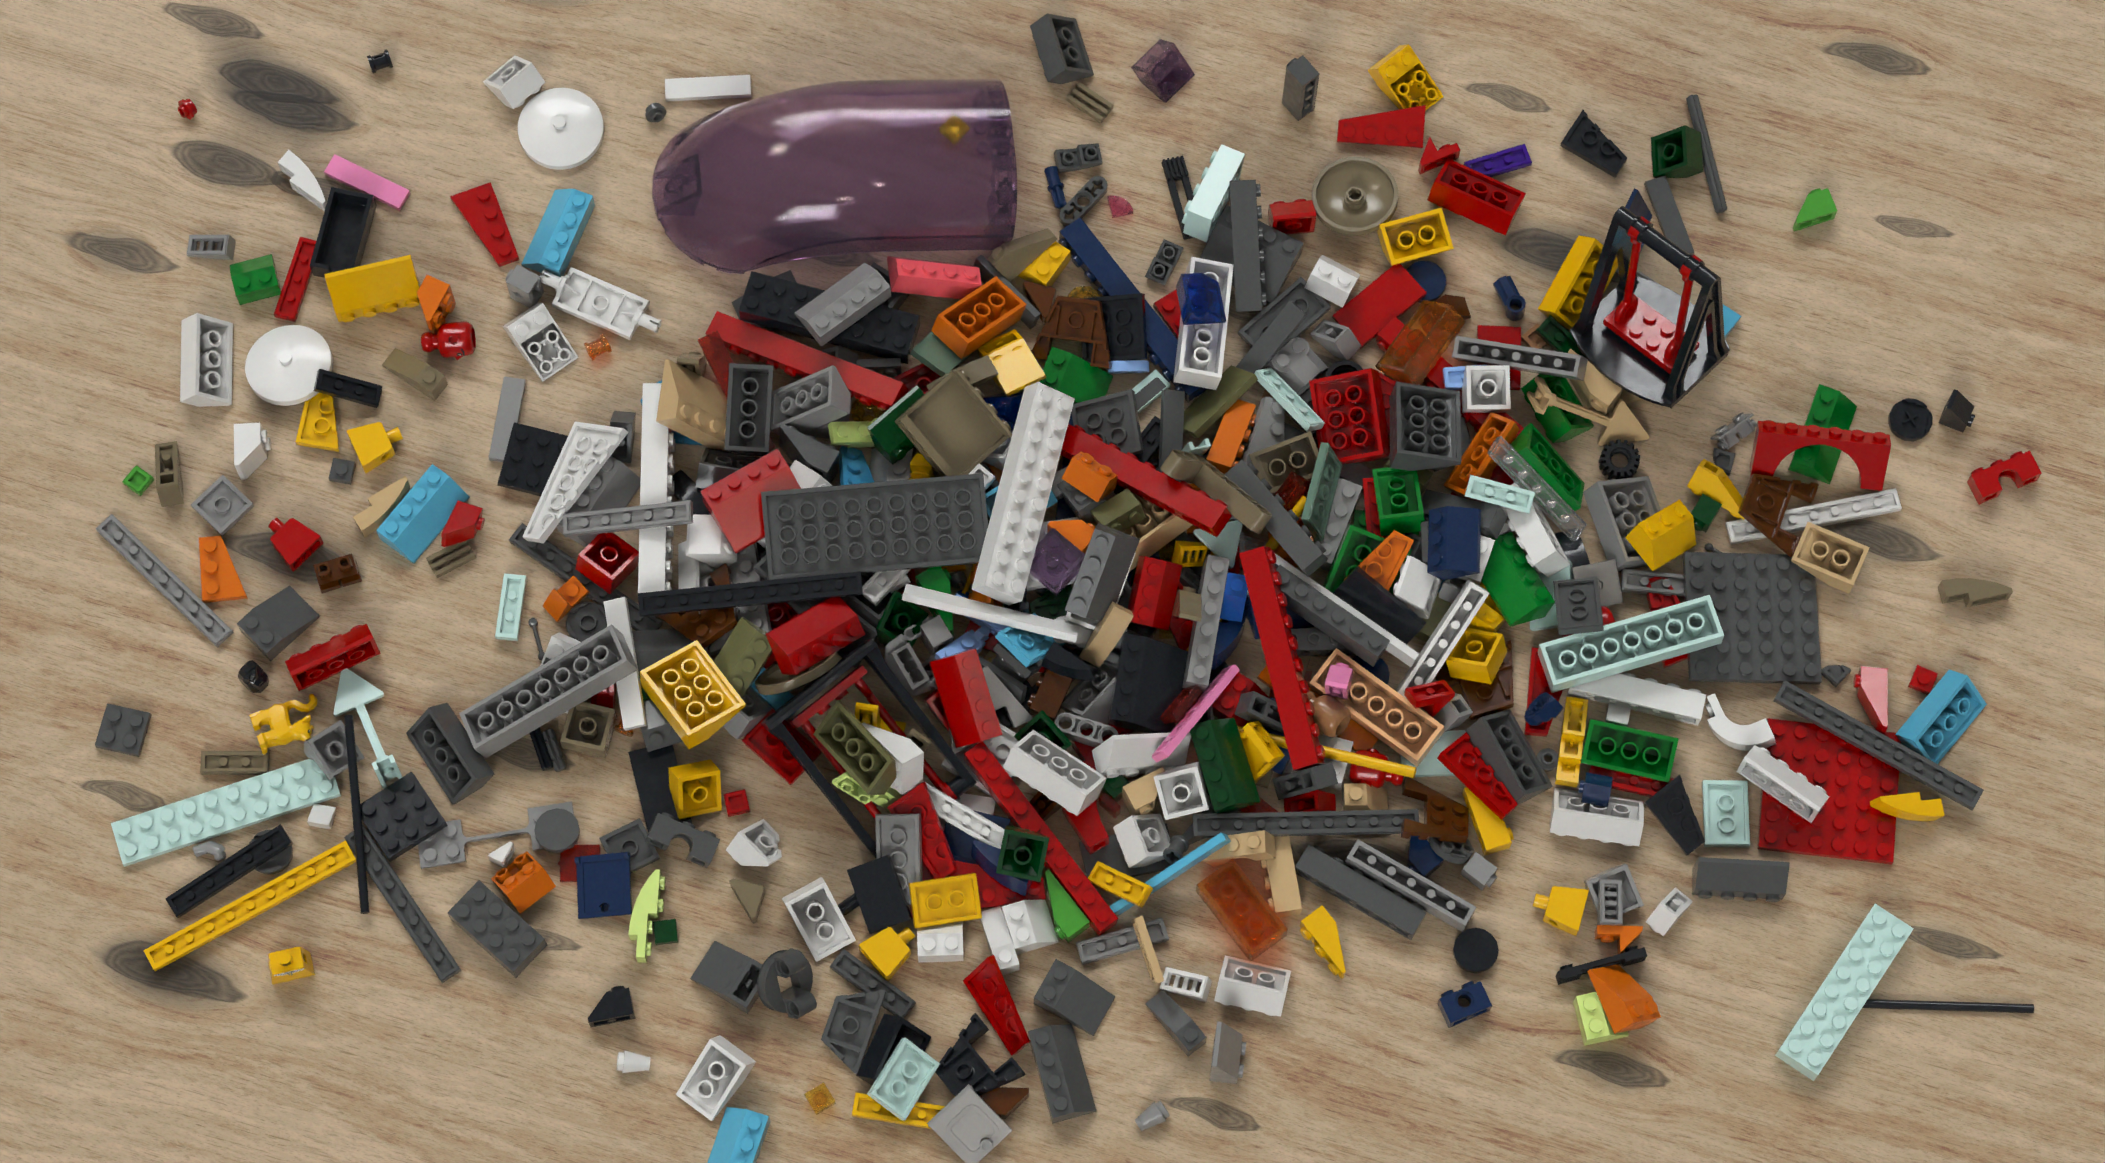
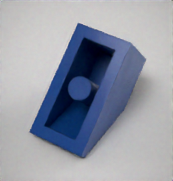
M1228 572L1220 619L1242 623L1248 590L1244 575Z

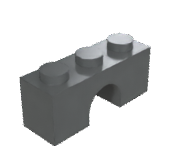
M658 813L653 820L645 842L666 850L672 839H684L689 845V853L686 860L707 868L712 861L720 839L716 838V835L710 831L704 830L702 832L695 829V825L683 821L681 823L674 820L675 817L671 814Z

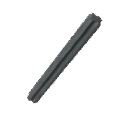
M1690 95L1686 98L1693 128L1701 132L1703 167L1715 212L1723 213L1727 210V204L1698 95Z

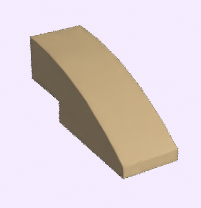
M406 476L367 498L370 507L353 516L364 538L376 531L406 496L410 488Z
M1111 602L1103 619L1098 621L1079 657L1100 667L1127 629L1134 616L1132 611Z

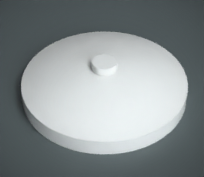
M553 88L537 94L525 105L518 120V136L524 152L535 163L549 169L565 170L582 165L597 152L604 136V123L598 106L586 94L570 88Z
M300 325L282 326L265 333L251 347L245 363L246 377L254 393L268 403L281 406L300 404L317 395L319 392L313 391L317 371L323 369L332 372L333 369L332 353L325 339L315 330Z

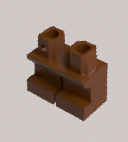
M352 554L313 565L321 593L341 588L339 579L343 587L362 582L357 561Z

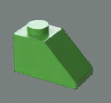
M1818 188L1809 192L1793 225L1794 232L1835 218L1838 210L1828 188L1823 190Z

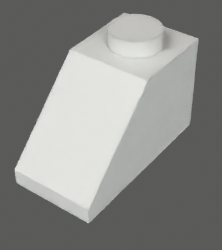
M1675 887L1659 903L1646 923L1650 925L1653 931L1664 936L1693 901Z

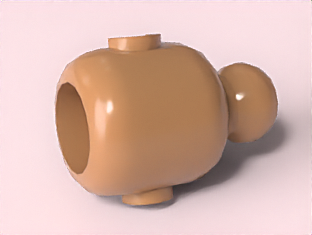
M1309 690L1307 695L1309 701L1314 706L1315 713L1313 714L1314 723H1317L1320 735L1324 734L1327 737L1334 738L1342 734L1351 719V712L1345 706L1346 703L1337 696L1333 698L1329 695H1322L1316 698L1315 694Z

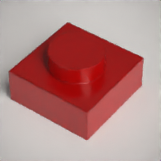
M1917 665L1908 687L1928 695L1933 688L1938 673Z

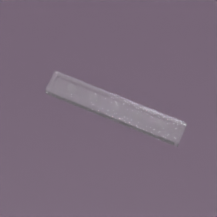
M1502 436L1497 437L1487 454L1520 488L1535 492L1533 501L1572 542L1578 541L1587 524Z

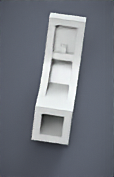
M1715 693L1707 696L1709 704H1706L1705 707L1709 716L1712 717L1707 719L1711 731L1721 742L1742 751H1750L1754 745L1768 748L1776 744L1775 737L1766 718L1749 725L1735 724L1725 716Z

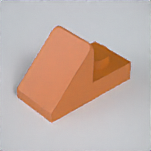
M573 575L558 590L553 589L543 607L556 622H559L590 592Z
M1597 925L1595 939H1601L1603 943H1612L1614 940H1617V953L1621 954L1641 935L1643 926Z

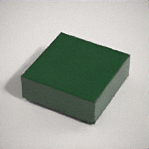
M676 919L653 922L655 945L678 943Z

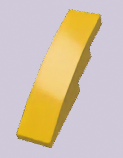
M1566 696L1556 768V785L1575 788L1578 786L1588 699Z

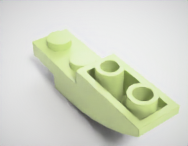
M874 418L872 421L830 422L828 429L831 445H848V448L875 447L867 427L878 418Z
M848 772L832 780L834 786L863 804L873 801L889 811L887 808L889 805L903 796L895 788L889 787L885 794L868 795Z
M655 869L645 882L636 899L630 919L628 935L630 940H637L636 959L640 963H647V956H651L652 942H648L649 934H653V920L650 919H659V912H663L664 899H660L661 890H665V877H662L660 869Z

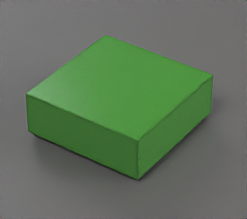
M136 465L122 482L141 496L154 481V478Z

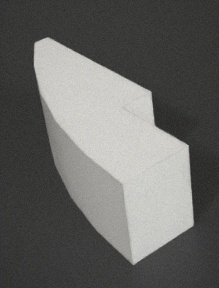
M288 149L278 161L280 170L291 178L289 182L294 191L325 211L327 203L316 178L300 158Z

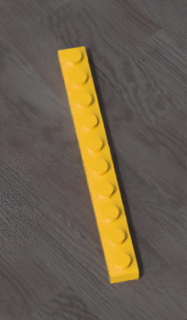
M345 840L143 951L156 972L354 864L356 858Z

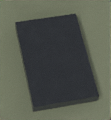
M890 854L847 870L869 934L913 919Z

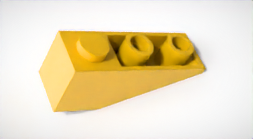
M1703 459L1687 487L1698 496L1704 494L1717 501L1732 516L1744 520L1745 518L1738 513L1743 500L1742 496L1723 469Z
M1321 905L1301 920V929L1299 931L1307 941L1309 939L1312 941L1317 955L1327 960L1329 970L1335 976L1339 975L1343 979L1346 971L1337 924L1323 905Z

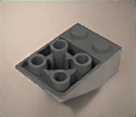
M780 424L779 446L793 463L797 460L821 475L831 484L839 471L840 452L830 444L825 445L819 442L812 435L800 433L791 425Z
M714 941L690 979L748 1014L759 998L757 978L762 964Z

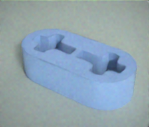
M1111 361L1112 367L1108 369V373L1111 374L1148 373L1149 361Z

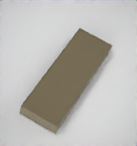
M201 751L200 773L201 775H261L269 772L270 753L269 751L266 754H262V751Z

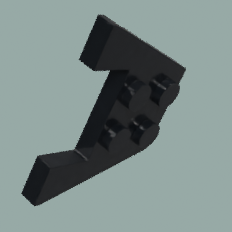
M976 1013L970 1018L971 1022L968 1027L960 1032V1038L953 1048L950 1047L940 1060V1065L935 1071L954 1096L960 1093L968 1084L980 1096L1026 1075L1012 1057L993 1072L971 1045L989 1029Z

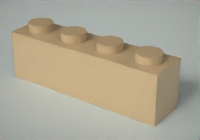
M1275 836L1276 858L1260 860L1261 868H1265L1267 876L1263 877L1265 890H1269L1271 897L1267 898L1269 912L1273 911L1274 918L1301 914L1302 905L1290 837Z

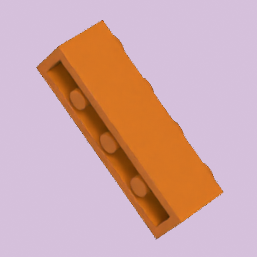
M1238 399L1223 416L1206 458L1209 463L1223 474H1226L1239 462L1236 461L1237 457L1242 458L1245 449L1243 442L1248 443L1252 431L1249 430V427H1254L1255 404Z

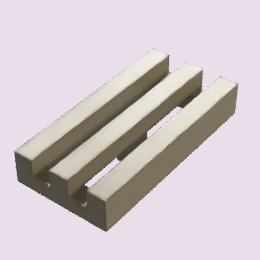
M1080 82L1077 83L1076 88H1073L1071 94L1066 97V101L1099 123H1102L1113 109L1112 103ZM1077 96L1078 98L1086 102V104L1101 112L1102 115H1099L1098 113H1096L1095 111H1093L1092 109H1090L1074 97Z
M466 540L448 546L426 559L435 576L439 578L475 559L476 555ZM465 546L464 548L452 553L453 551ZM466 552L469 553L465 557L447 565L446 567L440 570H437L438 567L444 565L445 563L456 559L457 557L463 555ZM448 555L447 557H445V558H443V559H441V560H439V561H437V562L434 563V561H436V560H438V559H440V558H442V557Z

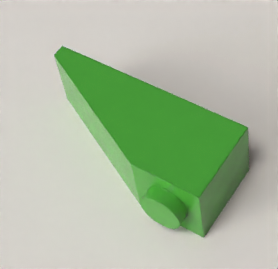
M1048 869L1045 871V881L1054 926L1056 927L1054 931L1061 940L1065 938L1069 943L1090 927V921Z

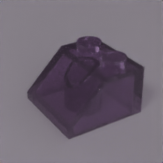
M1052 528L1036 546L1030 574L1057 596L1078 574L1085 554Z

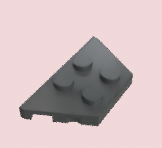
M882 989L874 992H862L835 997L821 1040L854 1074H857L864 1059L886 990Z

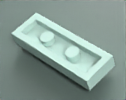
M1470 475L1464 497L1529 514L1535 492Z
M504 573L495 632L496 639L518 641L527 580L526 575Z

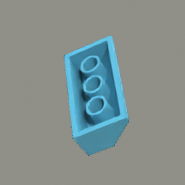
M573 188L555 190L521 265L540 273L546 270L559 277L564 276L595 207L593 196Z
M432 464L376 530L379 539L414 564L444 529L457 501L466 503L470 497L450 476Z
M1948 670L1895 735L1902 745L1938 764L1987 704L1967 675Z
M726 1107L707 1163H756L770 1124L769 1116L748 1109Z

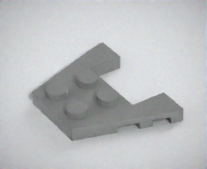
M988 666L983 667L982 670L994 709L997 710L1005 707L1013 727L1031 721L1033 719L1032 716ZM949 728V733L951 736V749L954 753H958L972 746L970 744L955 748V744Z

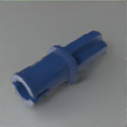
M1047 167L1044 170L1049 185L1047 190L1051 193L1054 207L1061 209L1067 204L1063 192L1064 184L1060 181L1058 167Z

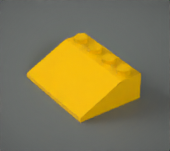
M411 255L324 274L338 322H351L355 318L363 316L367 318L373 317L376 313H391L398 310V308H413L420 304L417 295L420 284Z
M697 640L640 671L641 687L688 749L709 739L746 706V703Z

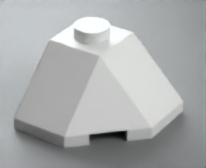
M764 819L739 831L726 849L741 866H769L782 857L781 850L778 849L779 834Z

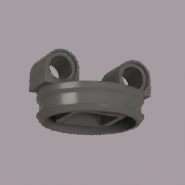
M790 948L789 950H780L771 954L762 964L757 978V990L762 1003L771 1010L788 1013V1017L794 1019L804 1016L817 1007L816 999L810 992L813 983L812 968L803 953ZM777 976L790 977L792 987L781 992Z

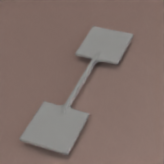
M572 801L527 808L529 825L524 829L475 837H465L462 834L460 819L446 821L448 826L418 844L421 869L466 862L464 846L468 842L525 833L531 836L533 851L542 850L543 848H541L536 840L534 832L537 820L546 811L556 808L565 809L574 815Z

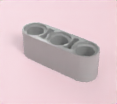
M1070 713L1059 714L1055 721V725L1069 740L1095 748L1104 742L1102 740L1104 736L1118 735L1117 730L1112 726ZM1066 721L1072 724L1068 729L1060 727ZM1085 728L1093 730L1089 736H1084L1081 732Z

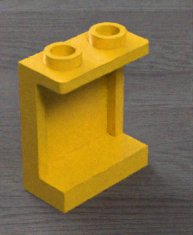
M1259 721L1247 723L1242 728L1244 732L1240 735L1255 784L1285 756Z

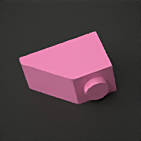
M1343 663L1330 665L1325 681L1326 695L1348 700L1353 677V669L1349 668V665Z

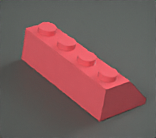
M894 256L887 257L891 292L962 299L982 285L980 268L973 265Z

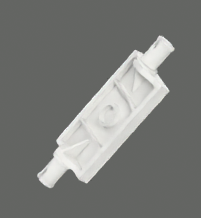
M572 267L567 275L561 277L546 270L542 271L543 275L540 274L541 283L554 288L556 291L552 307L623 338L631 340L639 326L655 333L659 330L657 327L660 328L662 320L645 314L650 304L649 300Z

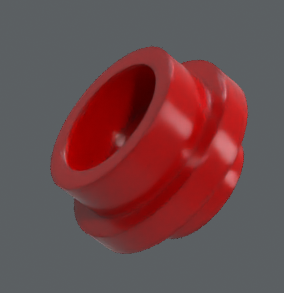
M190 99L180 100L178 102V112L183 118L191 120L197 113L195 104Z

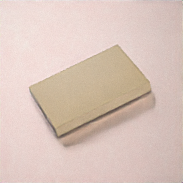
M1143 916L1133 918L1131 922L1153 984L1163 982L1164 978Z

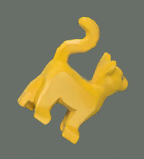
M309 694L308 704L298 700H290L285 703L273 704L268 709L249 715L255 731L260 730L263 725L270 726L271 730L257 736L262 754H266L268 748L273 746L286 745L294 740L306 742L311 738L312 730H314L313 725L310 724L311 716L308 715L291 725L289 711L292 708L301 712L313 710L318 702L314 694Z

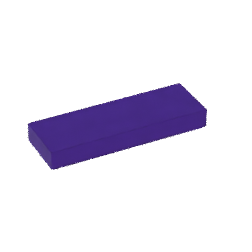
M1525 144L1464 162V166L1489 177H1495L1532 165Z

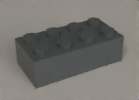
M480 880L448 912L450 919L515 978L547 946L545 939Z

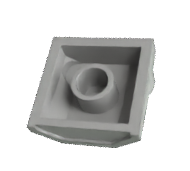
M1299 336L1293 338L1282 347L1267 365V368L1271 367L1296 393L1309 383V380L1316 379L1320 374L1328 370L1324 362L1309 347L1308 342Z
M341 720L304 742L305 755L309 759L315 760L329 780L348 768L345 726ZM356 745L357 762L364 759V756Z
M1627 864L1610 868L1584 881L1585 889L1589 890L1588 895L1591 897L1596 911L1598 910L1599 879L1622 880L1623 913L1644 906ZM1605 887V891L1616 892V888ZM1605 897V900L1616 901V897ZM1605 906V910H1615V907ZM1605 916V919H1612L1615 916Z

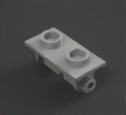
M1742 412L1732 419L1733 422L1731 424L1719 427L1715 431L1716 434L1711 437V440H1719L1718 447L1721 450H1728L1739 442L1735 435L1736 433L1743 439L1755 431L1757 424L1753 419H1749L1754 416L1753 413L1744 414Z

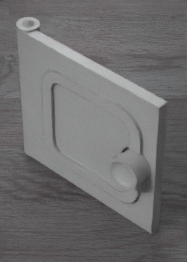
M969 1084L927 1123L965 1163H978L1012 1131Z

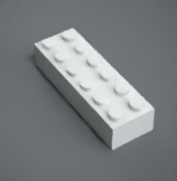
M1191 257L1185 273L1173 382L1213 390L1217 389L1222 378L1234 265Z

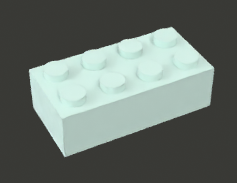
M1222 144L1218 152L1214 150L1210 158V167H1205L1201 176L1203 180L1201 184L1197 183L1193 191L1194 198L1192 201L1188 200L1184 209L1186 213L1182 220V223L1185 224L1183 233L1207 243L1230 198L1229 181L1240 179L1245 157L1244 153Z

